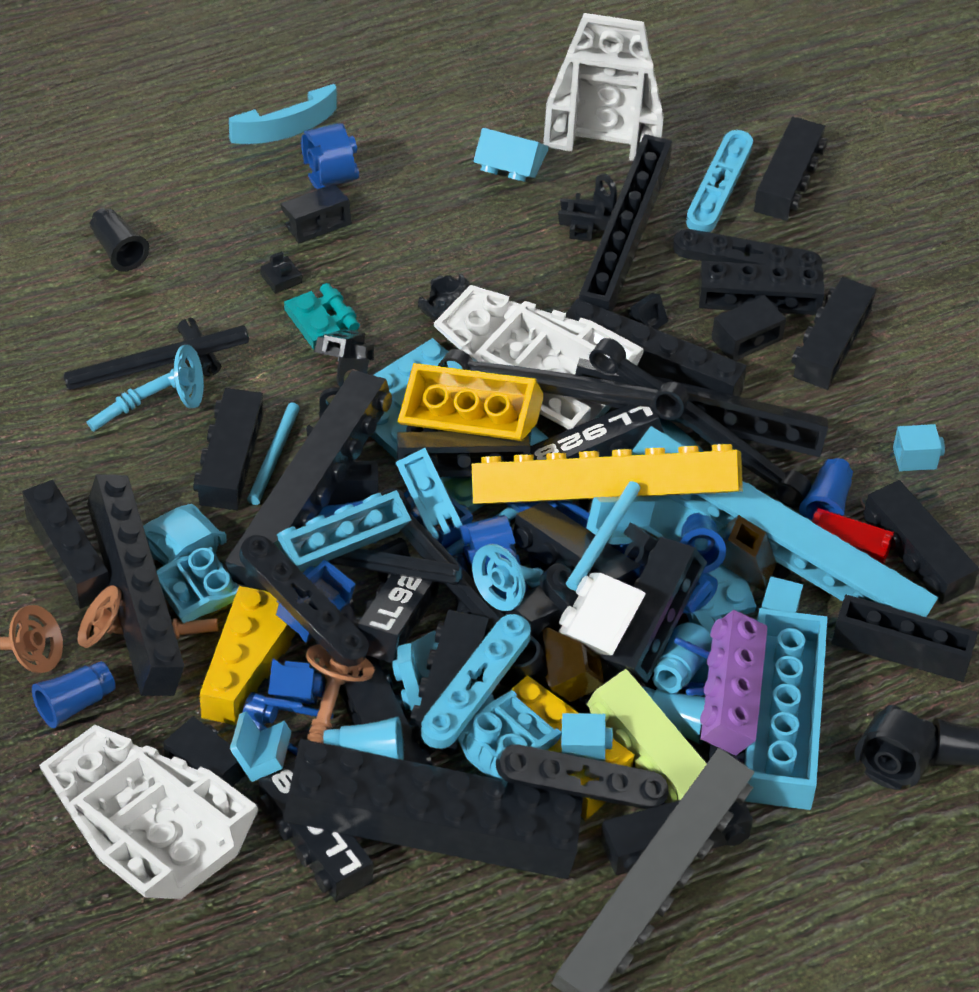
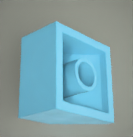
M482 128L474 162L482 164L480 169L482 171L498 174V170L501 169L509 172L508 178L525 182L526 177H536L549 146Z

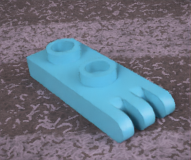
M426 448L396 462L427 530L436 539L439 538V535L434 526L440 524L446 535L451 532L446 520L452 518V522L457 529L463 525Z

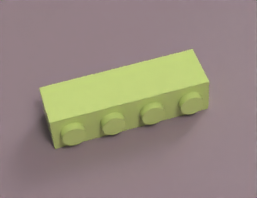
M625 669L599 687L587 703L591 714H605L606 727L613 728V739L634 754L636 768L656 772L665 778L669 788V794L665 803L681 800L704 769L706 763L630 672Z

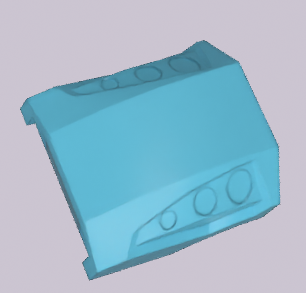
M193 504L177 507L143 526L152 558L163 566L178 557L190 555L198 548L212 547L216 553L219 546L218 542L220 545L227 542L226 533L219 531Z
M212 547L198 548L190 555L178 557L156 571L163 595L182 623L193 621L198 617L215 612L231 604L239 587L237 583L232 581L230 573H227L224 565L220 563Z
M513 690L489 703L467 724L458 736V741L466 758L487 777L498 780L503 779L496 770L495 761L497 755L503 749L510 745H524L548 750L562 735L558 728H552L519 700Z

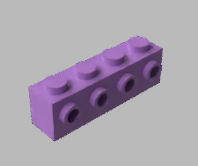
M733 609L722 619H718L711 629L712 646L707 659V665L709 666L708 680L704 686V694L706 696L700 722L702 724L701 740L737 755L756 741L768 626Z

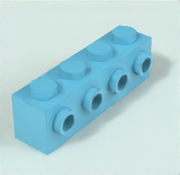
M397 490L383 496L381 493H376L355 507L353 504H348L336 510L334 515L327 518L321 515L311 519L306 523V526L296 529L295 526L287 528L276 535L278 539L274 544L301 571H304L310 566L314 567L320 564L324 559L329 561L396 534L411 521V518Z

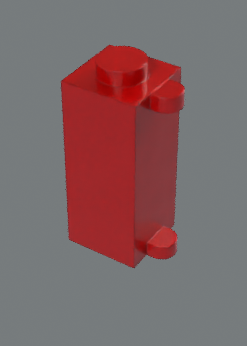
M818 508L817 512L815 511L811 520L814 524L838 536L856 549L867 553L881 564H885L894 532Z

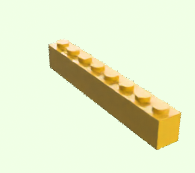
M732 444L712 445V451L699 452L698 446L678 447V453L665 454V448H646L645 455H632V449L612 450V456L599 457V451L579 452V458L566 459V453L546 454V460H534V455H514V462H501V456L481 457V463L472 464L473 504L620 497L630 481L638 483L641 487L637 496L743 492L741 451L732 450Z

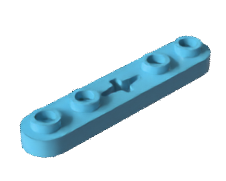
M732 130L725 135L688 209L686 225L689 229L711 232L715 228L751 154L753 139L749 133L742 130ZM722 175L725 176L724 180L721 181V183L719 184V187L716 188V182L719 181Z
M519 615L502 617L426 714L422 721L421 735L427 745L433 748H446L455 742L528 645L531 629L529 622L524 617ZM483 669V682H476L469 690L471 679L478 678L482 674Z

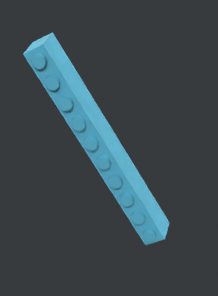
M650 426L632 450V455H645L646 448H665V454L678 453V447L684 445ZM742 481L743 492L666 495L696 513L709 515L721 529L737 515L745 518L766 532L776 562L841 601L844 600L845 594L927 617L938 599L937 596L928 592L924 587L918 586L900 575L897 571L886 567L871 558L867 553L856 549L838 536L829 533L814 524L810 519L799 515L781 502L772 499Z

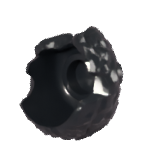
M458 274L459 278H454L451 275H440L430 281V297L428 300L423 298V296L419 297V309L430 319L436 321L470 286L469 281L463 274Z

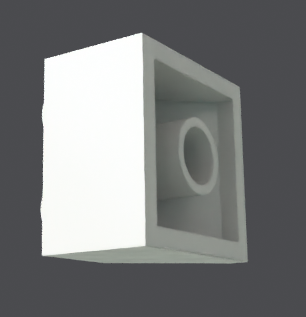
M591 573L589 577L586 575L579 583L576 594L579 596L573 607L568 606L559 621L562 627L559 633L582 642L596 654L613 655L646 593L605 574Z

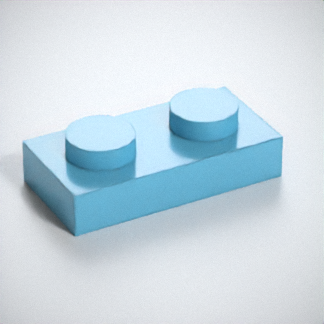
M412 643L398 646L397 660H393L392 663L396 680H402L405 689L401 690L405 710L411 709L412 711L413 706H420L422 698L418 697L422 678Z

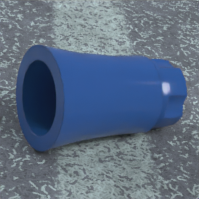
M836 458L827 459L824 462L822 468L817 473L809 493L800 504L799 512L801 516L812 520L818 508L844 516L845 504L853 475L850 464L846 460Z
M697 512L688 516L681 529L682 538L680 543L695 547L706 560L707 564L702 573L714 571L722 564L726 556V546L718 533L717 525L709 515H702Z
M101 661L91 666L85 665L54 679L33 684L32 696L39 714L46 724L54 729L74 714L102 700L105 695L116 689V684L108 666Z

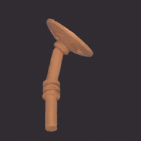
M112 585L105 588L88 608L78 631L77 640L80 646L89 648L102 639L106 633L123 634L119 616L117 615L121 602V590L118 587ZM175 618L172 622L176 639H179L180 635L219 632L217 618L193 620L186 623L179 622ZM94 625V635L90 637L91 627Z
M28 605L20 608L14 614L10 623L9 637L0 636V650H12L20 664L31 672H49L57 666L62 656L63 638L61 630L50 612L37 605ZM29 615L38 618L44 626L42 627L34 620H28ZM19 624L20 628L17 637H15L16 626ZM45 638H50L51 643L48 658L42 654L45 648ZM27 660L35 661L37 665L31 664Z
M318 644L311 646L307 650L306 658L313 667L325 674L327 683L317 718L311 722L312 726L310 727V734H308L307 740L324 743V731L332 729L330 720L340 685L344 684L345 681L359 682L369 680L373 677L375 670L372 663L366 658L357 666L348 667L341 665ZM317 657L319 658L318 664L315 662ZM360 670L363 672L361 677L358 676Z

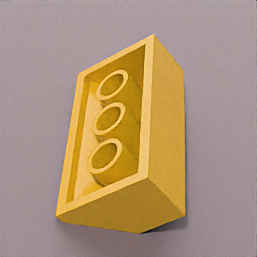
M413 363L397 422L400 425L522 441L537 424L544 394L536 379Z

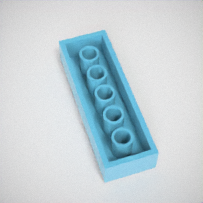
M759 608L757 621L767 625L768 628L756 741L746 748L744 765L755 772L749 781V784L754 788L745 799V802L811 810L817 784L827 616Z

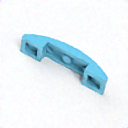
M331 84L308 92V101L260 116L254 109L230 117V141L236 144L273 142L301 134L319 125L337 109V87L335 84Z

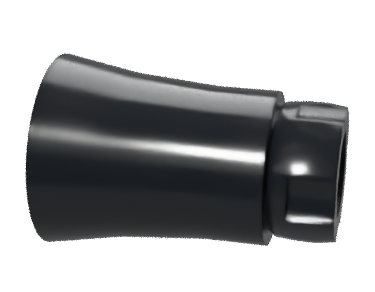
M102 207L93 213L92 219L89 222L90 227L106 251L112 266L122 272L139 267L149 254L150 247L148 241L134 231L123 217L112 208L106 209Z
M935 718L932 724L936 728L937 749L929 763L930 766H979V728Z

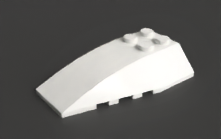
M584 13L547 100L544 144L549 146V148L572 151L575 136L631 144L629 160L633 161L644 134L662 137L664 120L645 23Z
M472 285L434 322V327L457 348L468 353L472 360L476 362L512 365L575 375L579 358L589 360L591 351L603 338H611L619 342L627 353L626 359L635 365H638L644 348L593 321L580 318L579 321L566 318V313L553 310L552 313L536 309V304L526 301L522 304L509 301V296ZM543 393L544 397L539 414L569 430L605 415L611 406L574 397Z
M97 725L92 726L40 764L41 771L98 859L144 897L182 899L238 855L258 812L256 804L210 770L202 767L196 770L187 766L185 760L175 756L172 759L159 755L155 748L147 745L141 748L134 745L132 739Z

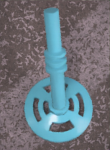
M190 345L180 346L176 353L174 369L134 390L128 389V394L125 392L121 394L122 398L120 396L116 397L115 403L87 421L90 429L93 432L122 412L127 414L129 408L133 410L135 404L139 406L141 404L140 400L171 385L173 388H176L181 401L187 408H197L203 397L204 378L201 362L195 349ZM186 357L191 367H188L185 363Z
M488 544L481 547L476 552L472 565L473 577L480 594L491 606L501 611H509L518 607L524 598L525 581L531 588L539 586L540 577L543 573V570L540 568L531 569L519 565L508 550L496 544ZM499 553L506 556L510 561H508L505 558H501ZM487 556H488V557L491 558V559L489 560L488 565H487V575H486V574H485V561H486V558H487ZM494 585L501 591L506 592V599L498 596L491 587Z

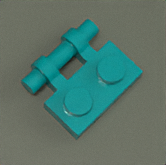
M325 283L320 287L323 297L317 299L313 292L310 291L284 301V310L313 350L319 336L338 331L344 327L352 331H356L360 327L354 310L350 306L345 305L342 294L338 289H333L329 283ZM334 309L337 314L330 316L327 311Z

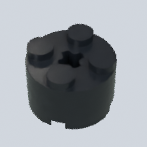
M887 705L884 710L874 716L855 747L857 763L861 760L866 767L864 773L872 781L883 787L893 790H900L903 785L913 787L920 780L936 752V728L928 720L920 719L910 712L901 710L896 705Z

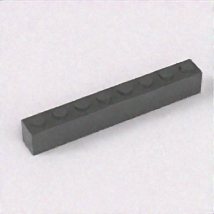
M721 748L716 750L558 970L551 983L562 992L611 991L613 985L608 982L615 971L621 975L634 958L629 953L636 942L641 946L644 944L655 928L649 924L656 913L662 917L675 900V898L670 896L676 885L681 888L685 886L695 871L690 867L696 856L701 860L704 859L715 843L709 839L715 829L723 832L734 816L729 811L735 801L742 805L754 788L749 784L750 779L755 773Z

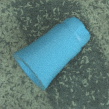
M683 623L673 630L669 643L654 668L652 680L659 690L667 691L670 694L678 692L689 683L701 667L707 664L706 658L674 642V639L679 637L711 652L712 637L704 627L698 624Z
M642 687L685 738L700 745L703 743L704 740H701L702 724L700 717L704 710L705 697L689 696L680 693L670 694L658 688L654 690Z
M398 716L378 722L341 726L340 729L324 731V744L404 760L403 731Z

